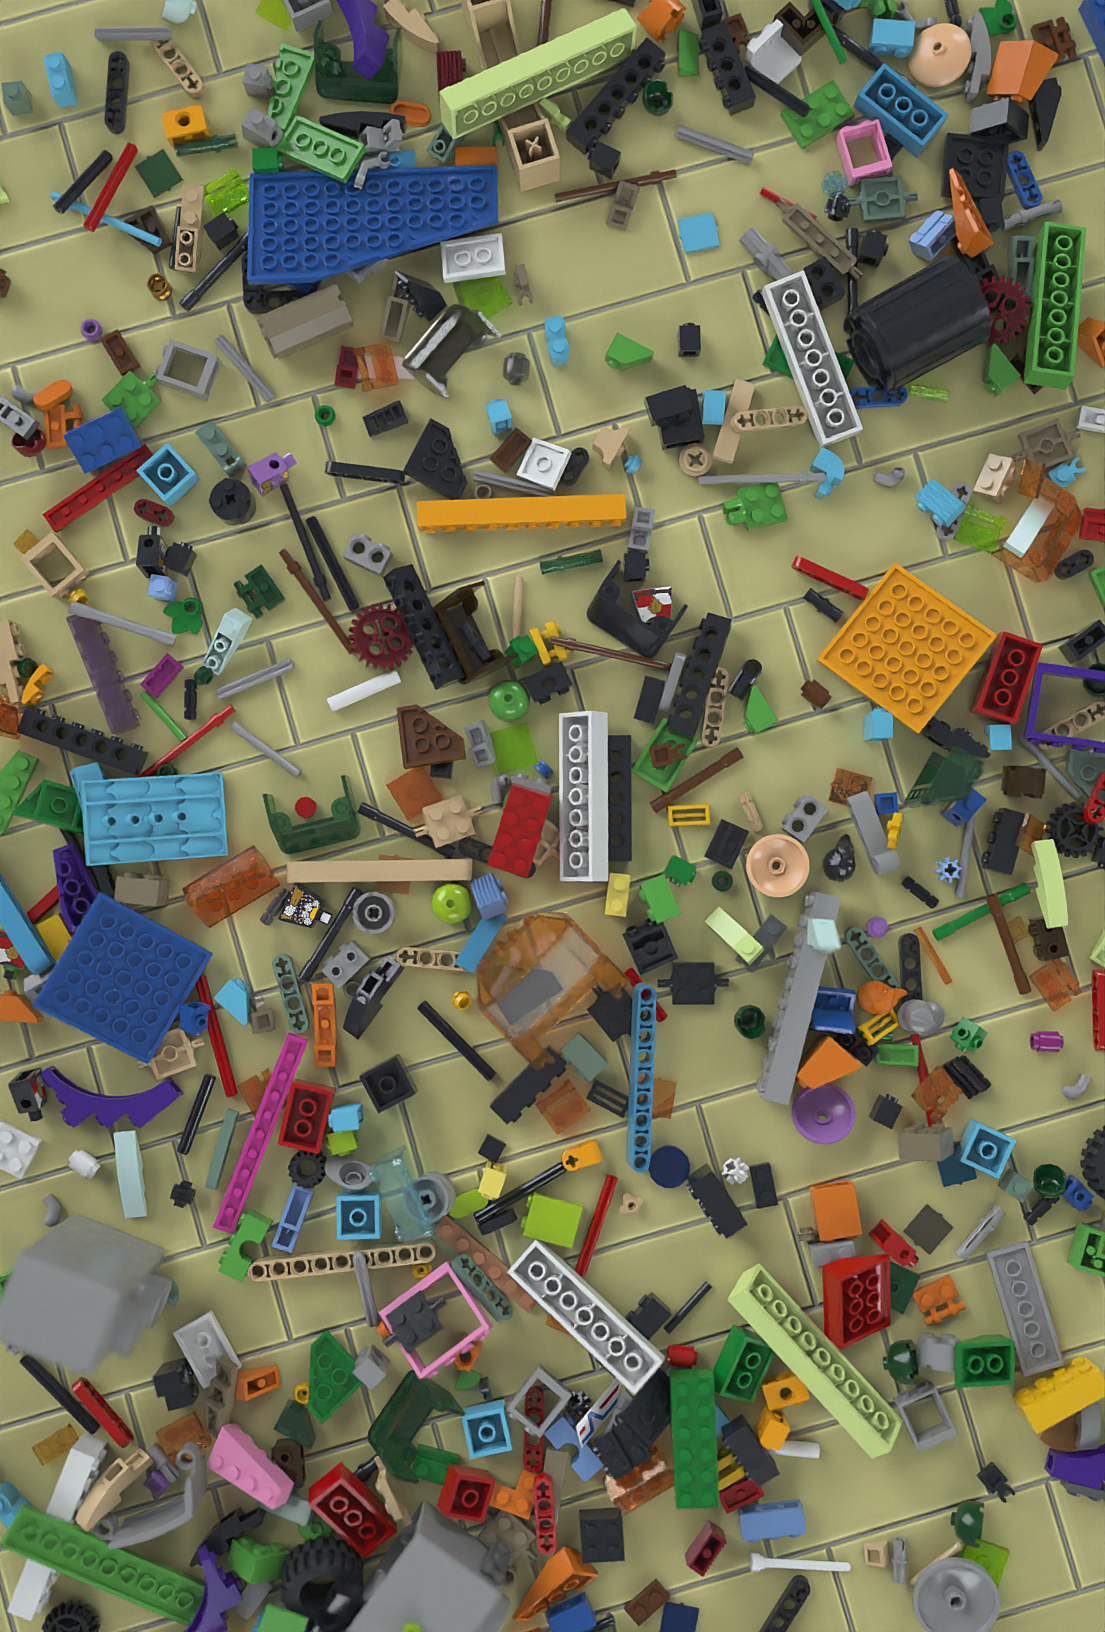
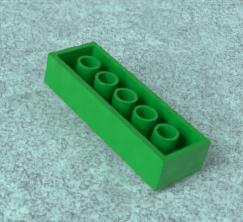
M712 1369L669 1370L674 1500L676 1509L719 1508L715 1393Z

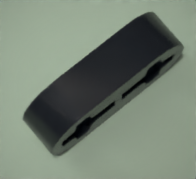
M576 448L571 452L572 454L560 478L564 485L571 486L575 484L587 466L589 454L584 448ZM580 454H583L584 461L580 460L579 463L575 465V455L579 456ZM571 468H573L572 476L574 478L566 480L564 472L569 473Z
M1080 550L1057 563L1054 567V573L1059 579H1068L1090 567L1094 562V556L1089 550ZM1086 556L1087 560L1085 563L1082 562L1077 565L1076 561ZM1068 565H1071V566H1072V568L1069 569V570L1067 571V573H1066V572H1064V573L1061 572V569L1063 568V566H1064V567H1066V566H1068Z
M511 1208L488 1218L477 1226L483 1236L515 1222L518 1218L514 1209Z

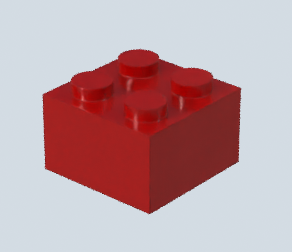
M449 1464L437 1507L444 1517L483 1523L496 1480L488 1470Z

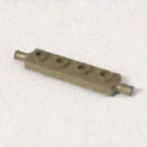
M780 199L776 206L785 213L782 222L821 258L826 256L831 267L841 277L850 273L858 281L863 273L855 267L857 258L798 203L790 207L783 199Z

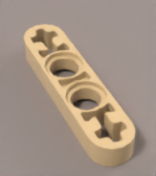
M149 40L153 49L186 93L192 98L201 97L204 93V85L200 77L172 40H162L164 43L162 46L158 40ZM168 50L175 51V55L171 59L165 58V53ZM181 66L187 67V72L183 75L177 74V69ZM190 78L194 85H197V89L191 88L188 82Z
M802 406L742 411L731 418L730 425L737 433L797 427L807 420V411ZM775 413H779L782 416L783 421L781 424L775 421ZM795 413H796V415H800V418H799V419H798L797 417H793V418H790V419H789V416H791V415H793V414H795ZM756 415L763 417L764 424L762 426L756 423ZM749 419V422L742 425L738 424L737 420L747 421Z
M722 667L717 668L716 674L720 671L721 675L724 676V679H721L719 687L724 686V688L710 689L704 709L701 742L707 748L715 747L721 738L729 679L727 670ZM714 678L712 685H716L717 678ZM712 692H719L722 699L719 703L711 701L710 695ZM710 712L718 714L719 721L712 724L708 721L707 716ZM706 725L718 727V731L713 730V737H716V741H712L711 744L705 739V736L710 734V729H706Z
M1094 702L1040 733L1059 735L1058 727L1064 725L1068 729L1066 737H1073L1105 719V702ZM1097 707H1102L1101 714L1090 716L1089 713L1096 711ZM1078 715H1082L1086 719L1083 727L1076 724V717ZM1047 742V745L1035 744L1043 751L1053 748L1050 746V742Z
M402 947L396 953L397 962L403 966L466 971L461 967H455L456 954L459 955L461 951ZM407 950L409 955H415L414 951H418L417 963H413L415 959L412 958L407 959V962H403L404 959L400 957V954ZM424 952L430 953L432 955L431 963L424 964L420 959L421 954ZM444 954L452 956L453 963L451 965L445 966L442 964L441 958Z

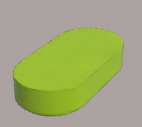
M479 1187L473 1188L456 1196L454 1207L449 1213L455 1218H462L485 1208L488 1199L481 1196L482 1193L478 1192Z

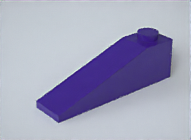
M71 843L54 849L53 858L61 915L70 933H75L98 893L74 844Z

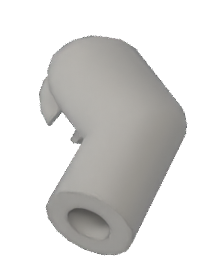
M501 774L497 776L490 785L493 804L503 803L502 791L510 784V777L508 775Z

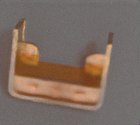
M1046 477L1032 483L1030 488L1054 502L1056 510L1061 514L1042 547L1029 548L1021 558L1005 547L997 549L991 554L1036 583L1045 582L1051 577L1083 519L1074 495Z

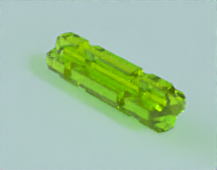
M911 384L908 389V395L912 397L918 395L919 398L934 401L938 399L939 402L944 403L949 399V391L944 389L939 391L938 388L923 385L919 387L918 384Z

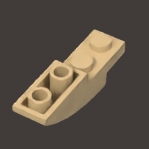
M383 0L385 2L383 8L386 19L401 35L429 52L435 54L437 51L441 52V39L435 30L431 31L429 23L423 14L420 15L416 8L410 11L405 2L401 3L400 0Z
M183 184L180 226H177L175 270L197 271L206 215L204 210L205 187Z
M7 618L3 619L0 627V686L7 687L11 704L22 705L21 700L25 688L21 685V676L19 674L20 671L17 669V663L23 661L25 650L19 642L18 635H20V629L17 623Z
M139 1448L125 1462L118 1458L102 1474L84 1499L75 1518L76 1522L86 1532L122 1501L119 1493L154 1463L150 1456Z

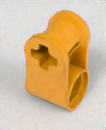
M597 1139L586 1141L579 1146L566 1150L562 1154L563 1165L570 1171L590 1166L603 1160ZM569 1155H572L573 1158L577 1157L572 1165L570 1162H566L569 1160Z

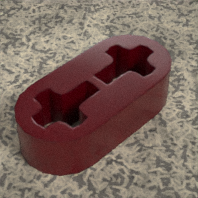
M140 499L134 504L136 515L146 521L163 527L171 525L174 521L172 511L163 505L147 499ZM146 505L152 512L144 511L142 514L140 507H145ZM166 512L168 519H163V521L156 515L157 513L164 514Z

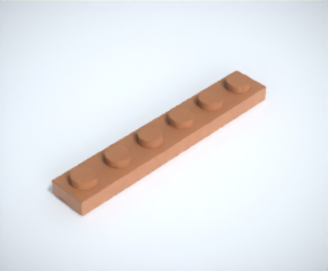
M448 1214L434 1227L433 1233L459 1255H468L494 1285L527 1313L538 1303L507 1273L510 1269L509 1266Z

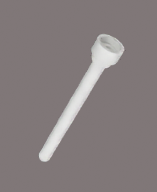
M750 1553L749 1559L750 1571L760 1572V1570H764V1567L845 1572L851 1570V1565L848 1562L764 1558L760 1553Z

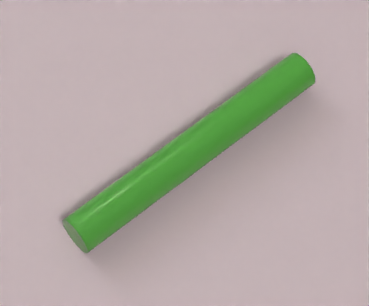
M147 691L140 695L181 742L188 738Z

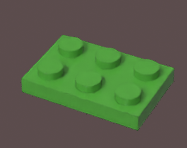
M834 80L801 99L810 106V112L806 117L800 116L789 107L781 111L780 117L801 150L855 116V113Z
M663 718L631 772L667 793L699 739L694 736L692 741L669 734V727L666 726L667 719ZM670 743L671 749H674L678 744H685L684 748L678 749V753L681 756L687 755L686 759L678 760L673 758L674 764L652 768L649 747Z

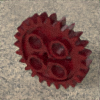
M1002 275L999 281H997L996 276H993L990 283L987 278L984 279L983 286L978 283L985 300L988 292L995 291L997 294L995 302L988 303L986 300L990 319L994 315L991 309L998 306L1002 294L1006 293L999 307V310L1002 312L1000 315H996L993 320L988 346H991L994 340H996L997 346H1000L1002 339L1008 344L1009 336L1016 339V331L1023 333V329L1020 326L1022 324L1028 325L1024 318L1031 316L1030 313L1026 312V309L1032 307V305L1026 304L1025 301L1030 296L1023 297L1022 294L1026 291V288L1019 290L1020 282L1012 285L1013 278L1011 277L1007 282H1005V276ZM1013 298L1017 303L1016 308L1013 311H1008L1005 308L1007 300ZM1000 319H1004L1007 322V327L1004 331L996 329V323Z
M380 603L378 609L371 604V611L364 607V615L358 612L356 615L358 620L353 619L351 622L355 627H349V632L353 634L348 636V640L354 641L349 645V648H356L353 656L360 655L358 662L366 660L365 667L373 664L374 670L381 666L382 671H384L387 665L390 670H393L394 663L400 667L401 660L405 662L408 660L406 654L411 655L413 652L409 647L412 648L415 645L410 641L412 639L403 623L401 615L398 614V609L395 608L392 611L391 604H388L387 608L384 609L382 603ZM375 620L379 621L382 636H386L384 643L389 654L385 653L382 638H378L380 630L377 624L375 623ZM391 621L394 624V628H386L383 622ZM364 627H372L374 629V633L367 634L364 631ZM390 641H398L400 643V647L393 648L390 645ZM378 646L381 652L374 654L371 652L370 647Z

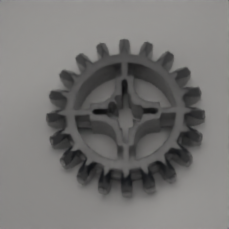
M1070 802V805L1064 803L1062 808H1055L1056 814L1051 813L1049 815L1053 821L1046 822L1047 825L1051 826L1050 829L1045 830L1046 833H1051V836L1046 840H1054L1055 847H1058V854L1064 852L1065 857H1070L1071 855L1073 858H1078L1079 855L1085 857L1087 852H1094L1093 846L1098 847L1100 845L1097 839L1103 838L1099 831H1103L1104 828L1099 827V823L1089 824L1084 819L1076 822L1068 816L1071 813H1076L1083 817L1084 803H1079L1078 805L1076 802ZM1092 812L1093 818H1096L1097 815L1095 814V812ZM1061 823L1064 827L1062 834L1060 833ZM1073 826H1077L1075 829L1076 834H1072V831H1074ZM1087 826H1088V830H1089V831H1088V836H1087L1086 833H1085V830H1086ZM1073 838L1076 842L1079 841L1081 845L1072 847L1065 841Z
M71 1599L67 1604L62 1602L58 1607H53L50 1613L47 1614L41 1629L43 1632H57V1630L59 1632H83L81 1628L83 1626L85 1632H98L101 1624L97 1623L99 1616H92L94 1609L90 1611L87 1609L88 1603L80 1606L79 1600L74 1605Z

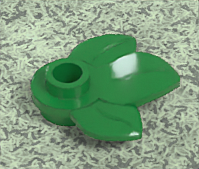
M996 0L994 8L983 7L978 10L984 19L989 36H996L1000 33L1010 34L1017 26L1016 16L1012 13V5L1008 0Z
M187 598L183 602L174 600L163 610L165 615L173 618V634H182L188 629L192 633L197 634L202 628L203 620L200 616L202 605L196 598ZM191 605H195L193 612L189 611Z

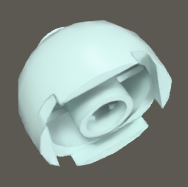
M166 0L162 19L172 23H183L188 19L190 13L194 15L197 2L194 0Z

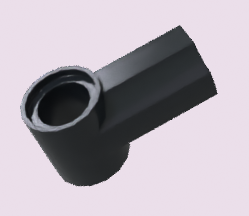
M755 659L746 661L727 692L743 700L756 678L761 674V663ZM748 664L756 666V674L750 675L747 673L746 667Z

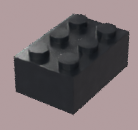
M707 1163L686 1177L689 1182L686 1186L695 1200L699 1198L700 1201L698 1203L701 1206V1210L707 1218L712 1217L710 1221L719 1236L723 1234L728 1239L748 1225L742 1213Z

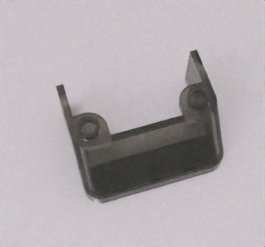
M453 304L444 311L405 357L402 366L432 393L448 398L449 394L445 391L448 378L445 374L470 345L481 346L486 342L488 335L499 338L500 334L481 311Z

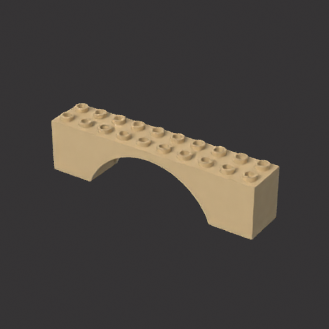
M460 0L482 71L495 67L521 54L510 0ZM535 102L498 119L520 192L559 181L560 156L548 118L544 117L538 103Z

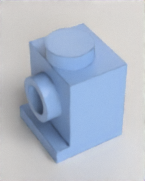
M151 574L148 595L154 599L172 602L175 600L178 581H174L168 576Z

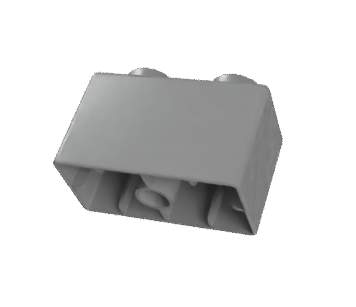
M78 1214L71 1215L18 1255L0 1300V1343L86 1376L91 1375L111 1352L127 1357L134 1349L143 1328H153L170 1293L172 1281L157 1274L165 1256L164 1249Z
M423 1501L411 1517L412 1523L403 1528L365 1581L362 1607L359 1611L355 1612L349 1626L345 1627L342 1631L401 1632L405 1624L417 1623L422 1628L421 1632H499L510 1610L511 1601L510 1598L502 1593V1582L497 1586L492 1581L493 1577L489 1573L485 1574L481 1569L489 1548L451 1519L444 1517L432 1505Z

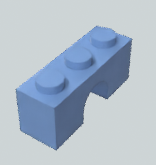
M562 1409L543 1434L557 1450L566 1443H572L578 1447V1452L571 1457V1467L586 1482L604 1466V1461L602 1457L598 1458L592 1448L593 1444L590 1442L591 1439L581 1447L576 1431L577 1422L570 1413L566 1414Z

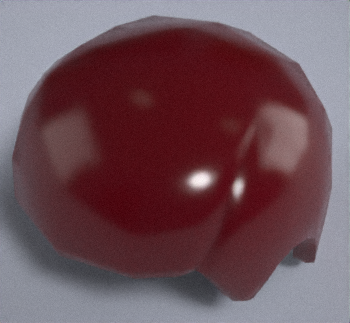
M37 428L28 440L15 433L11 444L24 457H34L45 448L46 437L43 431Z

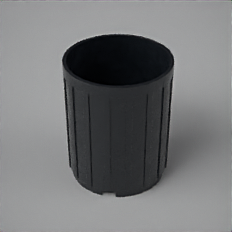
M945 256L852 309L851 314L847 315L844 319L843 328L844 331L849 330L850 338L846 340V343L858 370L868 384L874 382L878 386L875 388V391L885 393L903 387L986 342L991 334V319L985 297L972 273L959 259L953 256Z

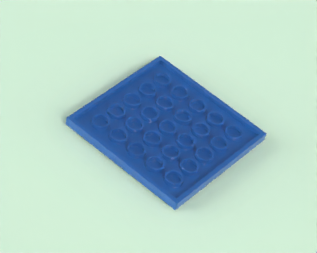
M99 892L32 1003V1006L149 1064L179 1013L180 1005H183L213 953Z

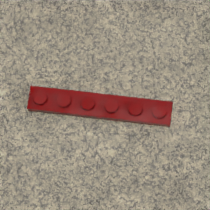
M143 444L140 448L127 455L42 515L53 531L58 533L140 476L136 470L153 456L152 452L146 444Z

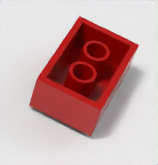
M295 1079L291 1084L277 1145L319 1154L323 1149L329 1115L331 1114L337 1088Z

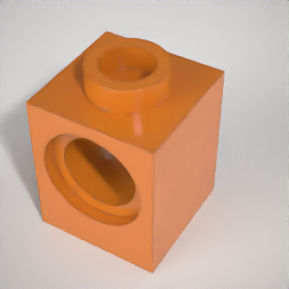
M464 1333L463 1336H462V1338H461V1340H460V1342H461L462 1340H464V1339H465L467 1336H469V1335H467L466 1333ZM478 1340L472 1342L473 1347L468 1350L471 1356L468 1358L462 1357L461 1351L456 1354V1360L452 1362L454 1367L461 1371L466 1370L470 1372L482 1350L483 1343Z

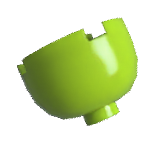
M454 882L443 884L437 888L432 896V910L436 917L444 923H460L472 911V895L461 884Z

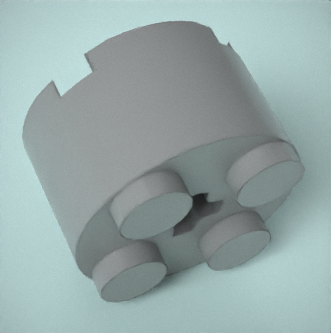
M379 891L363 894L356 900L353 907L354 923L361 931L369 934H378L388 930L394 924L397 917V908L393 899ZM371 908L379 909V917H372L370 915L372 914Z
M922 1332L918 1340V1366L926 1368L927 1364L931 1365L932 1370L954 1372L955 1343L960 1342V1339L955 1338V1335L942 1334V1337H934L932 1333Z

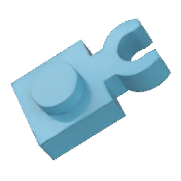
M1079 457L1073 459L1069 466L1064 462L1045 474L1056 492L1076 480L1074 475H1079L1086 470L1085 466L1081 469L1075 467V463L1080 460Z

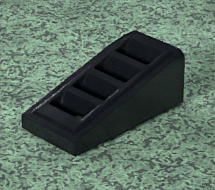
M400 400L362 417L369 437L408 423ZM396 410L399 414V418L397 419L395 418V415L393 413V411ZM389 413L392 421L388 422L385 414ZM382 416V419L384 421V425L382 426L380 425L378 420V417ZM372 419H374L377 426L374 430L370 422Z

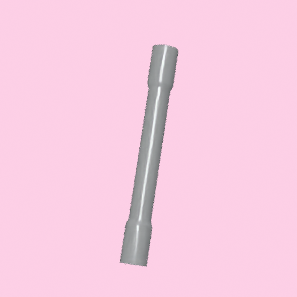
M72 601L69 613L86 619H93L173 646L176 634L120 618Z

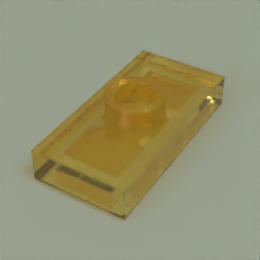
M69 1423L35 1444L32 1450L43 1466L71 1449L79 1437Z

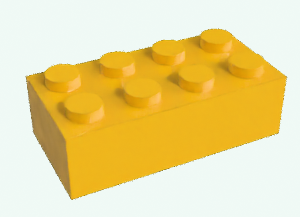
M1086 1356L1077 1357L1072 1360L1071 1364L1055 1369L1053 1374L1046 1378L1037 1379L1035 1384L1028 1388L1019 1389L1012 1398L1025 1421L1038 1434L1105 1397V1378L1100 1369Z

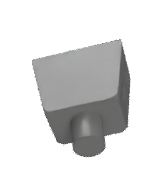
M254 108L250 109L241 125L243 138L260 148H276L284 135L278 122Z

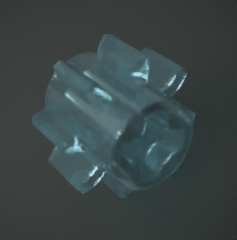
M838 170L827 173L821 184L823 194L828 193L830 198L836 194L843 195L845 193L844 189L848 185L847 176H842Z

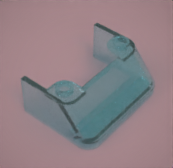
M405 1145L374 1158L368 1173L372 1182L376 1181L396 1226L394 1231L397 1239L408 1243L434 1235L439 1221L437 1220L432 1223L403 1160L402 1156L406 1150Z

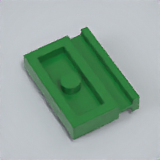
M418 1443L410 1476L443 1485L449 1464H457L459 1454Z

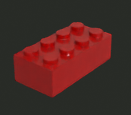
M1006 631L997 634L970 713L1004 725L1016 724L1043 644Z
M512 783L487 866L525 878L528 877L552 801V794Z
M342 1462L308 1488V1505L364 1558L398 1532L397 1520H394L392 1514H388L385 1504Z

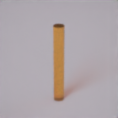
M921 926L914 929L913 931L945 985L953 981Z

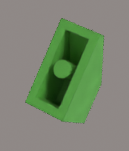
M617 333L605 355V361L613 369L626 370L651 362L654 351Z
M993 344L986 352L983 382L985 383L986 390L991 394L993 393L996 397L1012 385L1021 375L998 346Z
M756 685L749 690L743 717L745 728L749 733L753 732L754 735L778 721Z

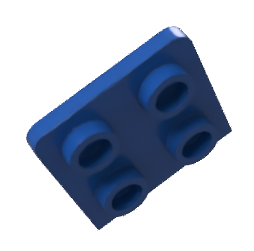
M819 986L811 1015L813 1028L822 1032L855 1033L856 1027L852 1014L856 996L855 990Z

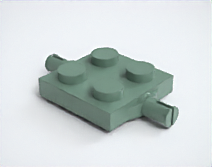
M901 176L860 179L859 197H850L847 203H850L851 206H859L862 213V223L904 220L905 202L917 201L918 192L905 193Z

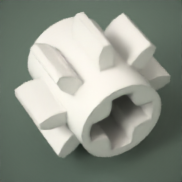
M739 1157L736 1160L729 1158L723 1165L724 1172L722 1176L731 1185L735 1182L741 1184L748 1178L746 1170L749 1167Z

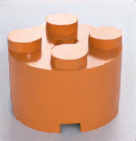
M649 0L650 4L647 9L641 11L637 17L640 26L658 43L665 41L664 35L667 32L672 34L685 16L682 11H685L686 7L679 0Z

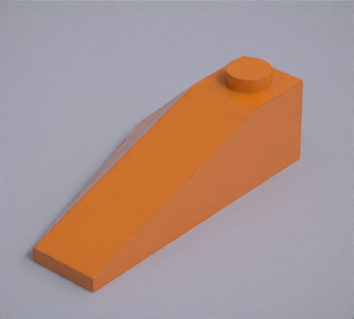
M952 168L949 170L956 236L959 240L957 246L962 254L966 253L973 258L992 245L994 241L961 175Z
M566 1546L557 1549L556 1554L548 1560L512 1616L513 1620L529 1621L547 1610L550 1602L562 1601L567 1598L565 1593L575 1587L577 1591L585 1587L599 1575L598 1571L590 1563L582 1564V1554L577 1549Z

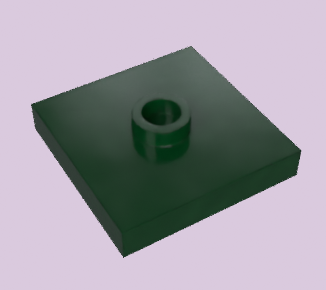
M890 1261V1309L904 1314L920 1275Z

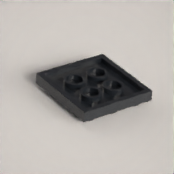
M947 133L940 197L952 198L949 170L953 168L961 175L973 200L1001 197L1002 202L1005 193L1009 138Z

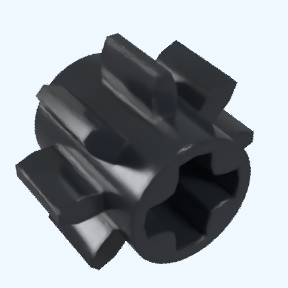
M836 194L833 195L832 199L828 198L824 212L828 213L830 220L840 222L843 220V217L848 218L851 204L847 203L848 198L846 196Z
M183 1180L180 1184L175 1183L170 1195V1199L175 1201L174 1206L184 1208L186 1204H192L196 1194V1189L192 1188V1182Z
M583 1390L579 1393L572 1391V1396L567 1401L568 1405L565 1407V1410L571 1413L574 1419L577 1416L583 1418L590 1410L588 1404L592 1400L589 1396H586Z

